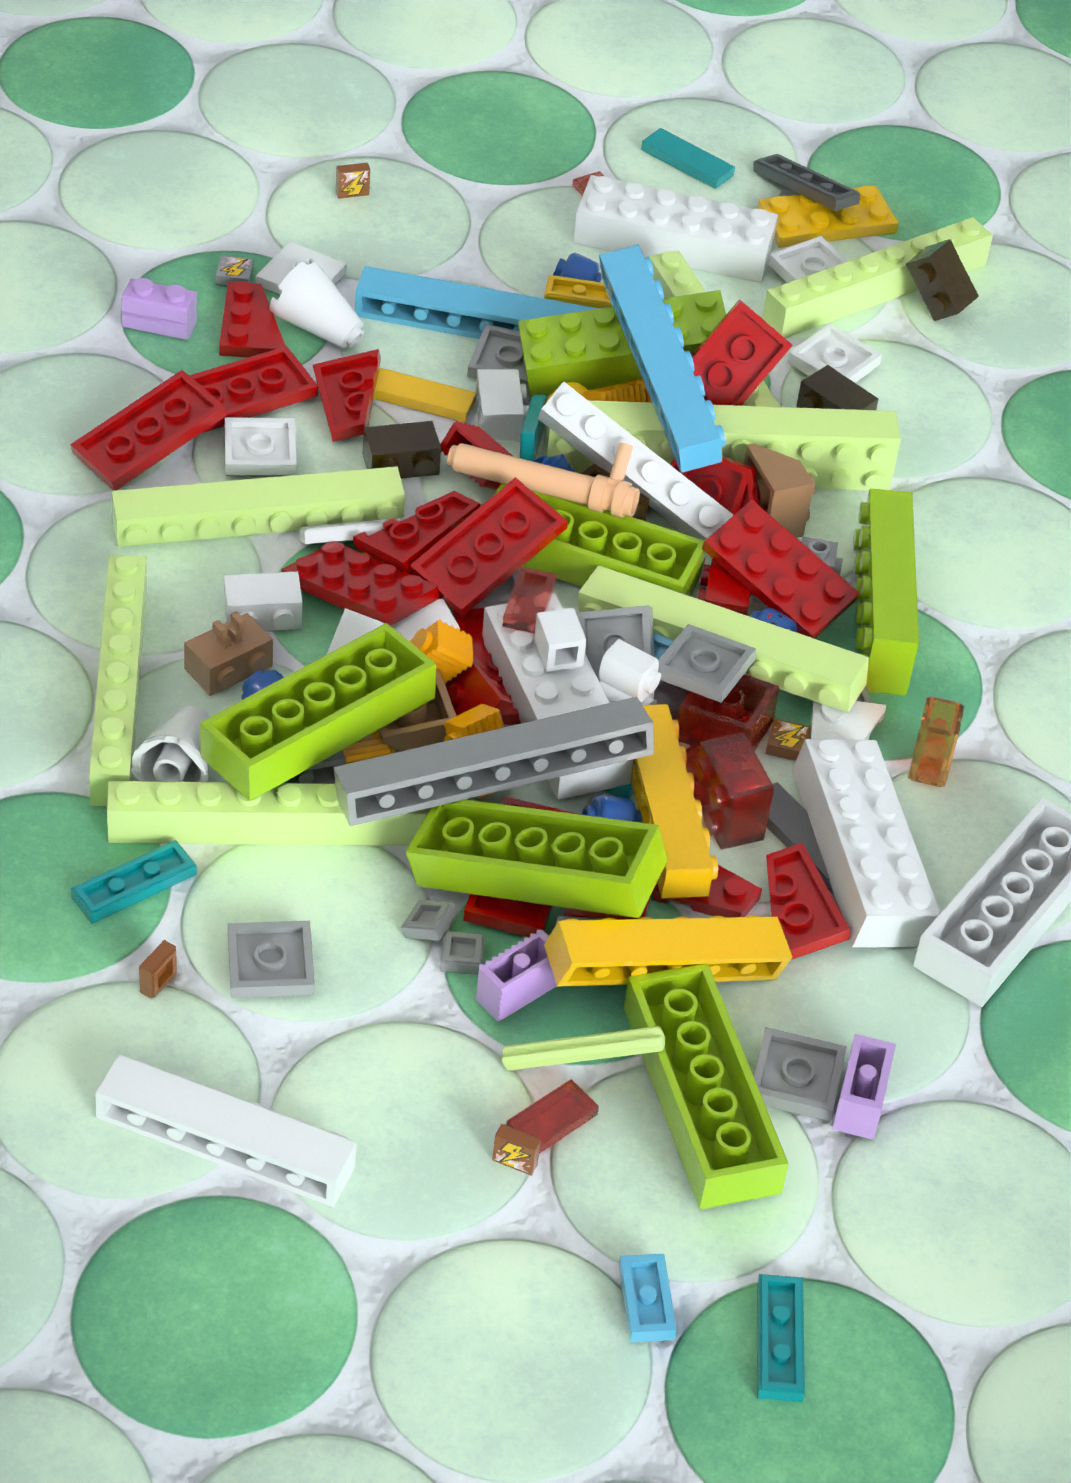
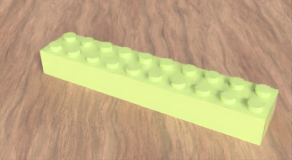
M588 400L668 464L675 459L653 403ZM713 405L715 426H722L726 438V446L721 447L722 456L744 464L747 445L756 444L800 460L806 472L812 475L815 489L869 491L870 488L890 490L901 441L896 411ZM545 425L543 456L547 455L549 458L563 454L573 470L580 474L594 464L589 458Z

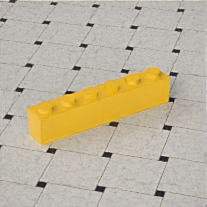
M668 704L643 705L653 721L654 754L633 760L631 784L638 810L642 814V823L655 824L660 827L668 858L657 881L661 898L709 896L711 881L716 880L718 876V863L715 855L710 856L709 830L707 827H702L701 824L702 806L700 800L694 799L693 774L686 770L685 746H679L678 721L672 720Z
M758 915L725 918L723 916L688 918L680 916L674 919H652L650 917H642L630 920H616L614 918L578 920L570 918L558 921L544 944L557 986L624 985L628 983V977L705 963H708L715 982L776 980L792 959L778 917H760Z

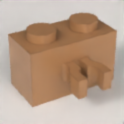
M238 612L230 614L231 621L222 624L217 620L212 623V630L184 642V669L209 696L249 678L256 671L266 670L273 666V639L248 613L241 616Z

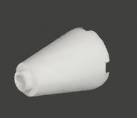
M312 258L309 259V265L303 261L290 271L278 287L282 291L279 299L277 300L272 297L269 309L275 316L342 349L347 346L354 347L364 335L362 330L364 322L320 265Z
M194 706L183 707L136 748L132 757V779L144 782H208L210 765L201 758L200 722L210 718L204 710Z

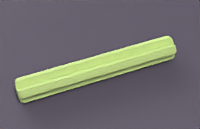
M654 1026L508 1045L502 1049V1063L506 1070L510 1071L659 1052L665 1048V1036L661 1027Z

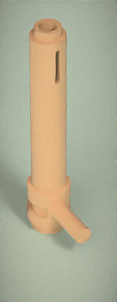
M460 443L458 446L452 445L448 453L447 465L453 467V470L456 472L506 485L516 477L533 492L588 506L589 510L600 513L604 510L611 511V515L623 518L625 515L632 517L639 501L640 490L632 487V483L623 481L633 450V446L626 443L619 444L610 477L602 475L592 477Z

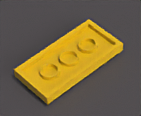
M876 185L851 188L860 193L859 204L837 211L801 194L759 199L757 208L778 214L774 237L778 248L794 246L822 236L829 242L897 233L899 224Z

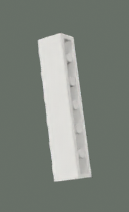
M564 381L541 409L538 417L541 422L610 474L619 444L626 443L633 446L623 481L630 482L632 487L638 488L640 493L649 498L648 506L684 534L705 541L733 516L722 505Z
M119 1054L95 1092L96 1118L331 1207L335 1206L355 1169L356 1142L349 1140L344 1135L335 1132L330 1133L308 1125L302 1119L290 1118L273 1112L259 1103H249L238 1099L221 1089H212L195 1083L181 1074H171L152 1067L140 1059L134 1060Z

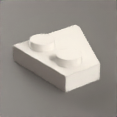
M813 701L810 739L868 740L874 727L884 718L886 705L856 701L847 713Z

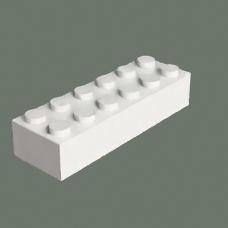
M591 175L576 212L573 243L609 251L639 244L644 257L679 250L690 268L762 283L769 254H771L778 214L763 209L742 207L730 202L723 203L709 200L701 196L675 193L668 189L661 190L642 186L639 183L613 180L606 176Z
M556 594L484 608L482 632L484 645L488 653L492 655L491 660L494 666L498 667L499 677L502 676L503 685L507 694L512 697L513 707L517 708L521 723L609 703L586 654L583 667L550 672L545 670L534 641L536 616L539 612L563 609ZM634 759L548 779L557 800L615 788L616 786L630 784Z
M805 739L792 773L804 808L808 813L839 910L850 928L852 947H918L921 935L940 915V910L877 740Z
M1042 797L921 935L913 967L983 1007L1071 902V813Z

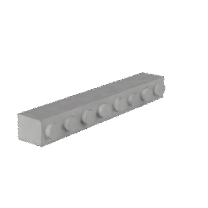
M633 697L334 767L337 801L351 827L653 755L654 727L652 719L639 699Z

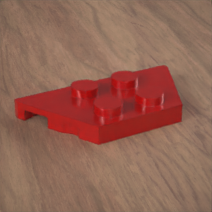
M722 456V462L681 473L732 513L733 516L751 500L760 506L756 469L754 467ZM674 459L669 465L680 472L678 464Z

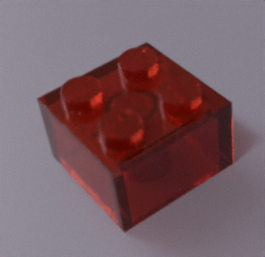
M744 674L722 703L689 691L679 706L678 742L746 765L773 723L779 686Z
M742 732L701 741L698 758L694 760L693 795L695 800H700L704 824L709 830V835L714 836L721 850L764 840L774 786L745 733Z

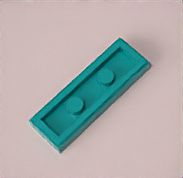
M659 128L642 140L641 150L714 189L734 176L735 166L662 128Z
M534 394L531 398L520 433V458L529 461L536 459L545 429V424L538 417L541 409L546 404V395Z
M174 840L72 887L71 898L91 924L197 875V865L177 840Z
M759 1274L757 1280V1398L803 1402L805 1395L803 1278Z

